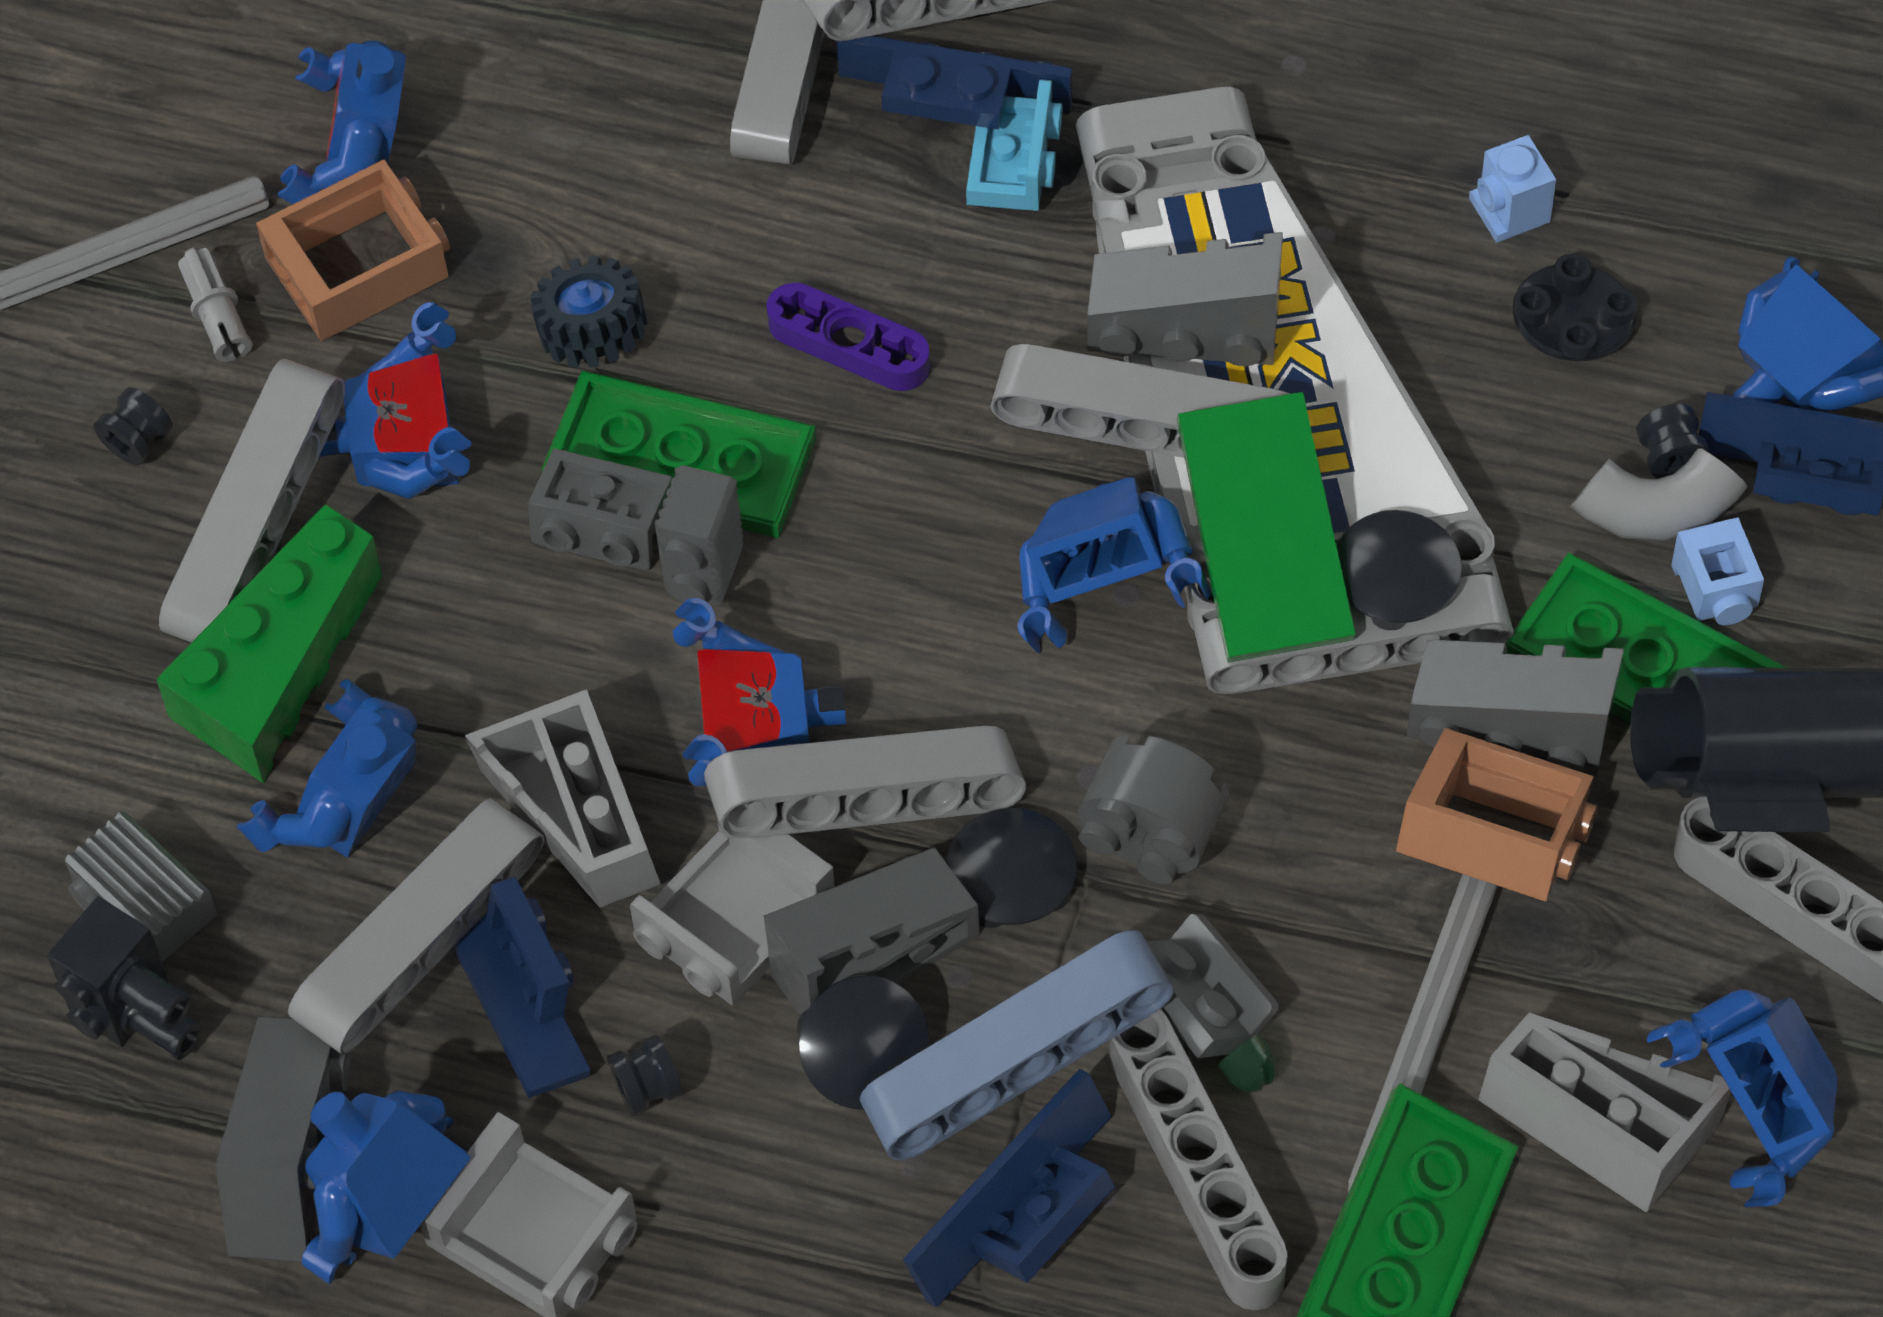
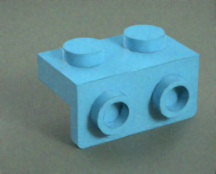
M1039 80L1037 99L1008 97L999 130L976 126L966 189L967 205L1039 210L1042 187L1052 188L1054 182L1056 153L1047 151L1048 140H1059L1062 123V104L1052 103V81Z

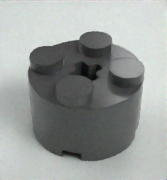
M1120 735L1110 742L1078 809V818L1082 825L1078 838L1086 848L1102 855L1114 854L1125 861L1136 864L1139 873L1148 880L1160 884H1170L1173 882L1176 874L1186 873L1197 867L1229 799V790L1225 783L1218 790L1210 780L1215 769L1192 751L1168 740L1152 736L1147 737L1144 746L1127 744L1130 735Z

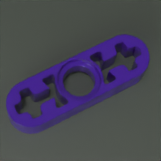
M801 283L784 284L776 288L768 297L766 304L768 327L776 340L892 390H912L923 384L930 372L929 346L926 339L920 333ZM798 308L805 309V316L796 314L791 320L784 319V312L793 314ZM814 325L820 327L819 333H815ZM844 327H854L865 334L864 339L859 344L851 347L840 346L831 337L837 330ZM878 340L882 342V348L876 346ZM905 353L912 355L913 361L903 360L899 366L892 364L891 358L900 360Z

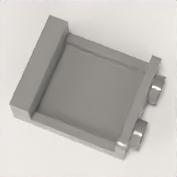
M718 822L719 831L651 902L639 895L630 904L634 927L633 936L648 954L656 959H662L664 956L668 957L682 968L685 978L700 993L708 997L716 993L730 1005L734 1006L770 968L764 915L834 888L835 885L833 867L789 834L747 839L732 838L724 834Z
M497 1112L468 1150L467 1154L471 1159L420 1224L426 1245L544 1317H566L571 1308L579 1310L590 1299L598 1283L597 1273L611 1254L615 1257L619 1256L632 1241L637 1229V1218L632 1194L618 1187L612 1195L528 1145L523 1140L520 1125Z

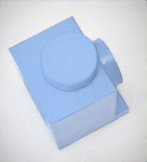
M1529 135L1485 151L1482 178H1479L1477 181V189L1470 191L1469 199L1497 243L1550 223L1556 178Z
M1739 518L1678 532L1671 566L1675 576L1679 575L1697 620L1701 621L1715 617L1716 622L1720 625H1732L1746 619L1752 613L1753 608L1759 605L1764 578Z

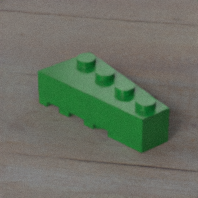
M325 504L156 679L168 717L264 784L274 767L273 757L284 738L289 740L301 719L299 712L314 686L319 688L329 671L328 661L340 640L347 639L383 576L373 536Z

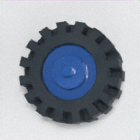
M590 256L588 265L581 266L580 260L577 258L569 261L571 269L564 271L559 265L551 269L550 272L553 280L542 277L537 282L539 291H532L530 298L532 305L530 307L542 347L546 354L551 353L553 360L561 363L566 358L568 366L578 368L581 360L586 359L588 367L599 366V357L607 356L610 363L620 359L618 349L622 348L629 353L636 347L634 338L643 339L646 333L644 325H648V317L637 277L633 275L632 269L629 266L624 265L620 268L619 260L609 258L605 265H602L600 256Z

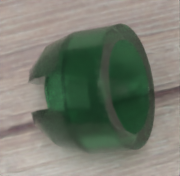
M1257 1034L1228 1054L1219 1063L1218 1067L1229 1082L1239 1090L1253 1093L1262 1090L1264 1085L1271 1084L1274 1081L1278 1060L1262 1035Z

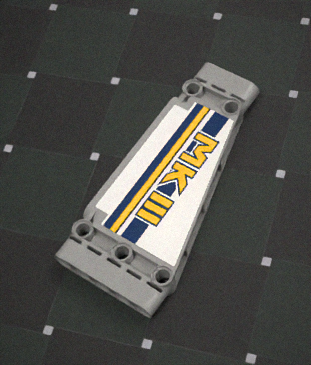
M1217 87L1102 105L1083 113L1077 120L1076 129L1092 193V215L1096 221L1099 254L1168 245L1172 250V255L1206 251L1207 241L1226 239L1229 248L1263 244L1264 234L1283 232L1279 310L1273 365L1254 364L1251 366H1237L1223 361L1197 359L1174 361L1167 357L1133 354L1123 356L1124 362L1271 388L1289 394L1303 392L1336 546L1345 531L1361 518L1380 511L1403 510L1423 515L1435 521L1454 540L1460 555L1473 558V560H1461V578L1457 592L1448 604L1430 617L1406 623L1405 626L1398 630H1384L1376 626L1371 617L1359 612L1349 603L1356 634L1353 641L1227 663L1215 602L1205 599L1206 597L1199 583H1191L1184 588L1187 598V620L1195 632L1208 689L1218 694H1236L1418 664L1422 662L1427 640L1505 643L1507 639H1511L1514 631L1493 558L1495 548L1494 535L1485 523L1267 159L1261 144L1256 141L1244 93L1233 87ZM1145 451L1154 492L1168 498L1178 508L1193 549V553L1189 558L1196 560L1200 564L1210 583L1185 459Z

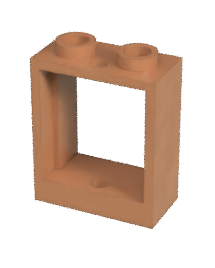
M385 160L379 161L256 223L266 261L320 341L448 278L444 252L450 250V244L443 228L434 217L429 220L424 218L419 210L421 209L420 199L410 180L406 176L397 179ZM386 212L411 249L329 290L305 252Z
M1444 728L1406 802L1396 852L1547 901L1557 878L1568 881L1572 874L1580 850V843L1575 840L1586 843L1592 830L1598 805L1588 802L1594 776ZM1453 795L1555 828L1550 841H1546L1447 807Z

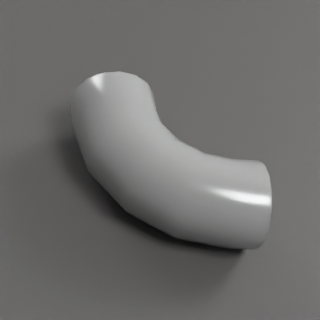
M1699 448L1688 462L1674 474L1659 479L1639 478L1625 471L1609 458L1584 487L1570 508L1584 519L1621 538L1665 542L1677 538V534L1680 531L1711 524L1737 502L1748 486L1727 465Z

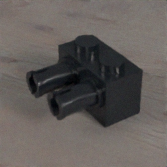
M97 896L47 954L57 980L54 987L65 999L69 1012L66 1014L68 1020L81 1033L93 1040H97L103 1035L122 1048L132 1035L138 1032L172 1054L171 1056L176 1060L184 1059L197 1045L203 1030L200 1026L201 1023L186 1016L192 1002L191 994L185 990H180L169 982L150 928L100 896Z

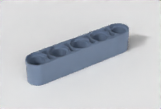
M1133 930L1118 933L878 1077L861 1093V1105L889 1158L893 1160L914 1158L1154 1014L1171 999L1174 992L1173 987L1142 933Z

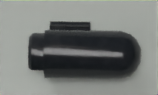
M1686 667L1679 669L1672 680L1670 688H1641L1635 695L1631 713L1630 744L1637 775L1651 790H1675L1682 798L1707 797L1710 808L1709 815L1717 832H1829L1830 820L1824 798L1883 797V668Z

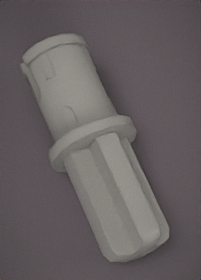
M191 248L185 251V256L179 260L178 266L193 300L190 306L191 313L195 319L202 321L212 344L215 358L221 362L237 360L229 338L233 344L236 343L241 356H245L253 345L235 308L238 303L236 292L226 287L210 250L207 248L198 250Z

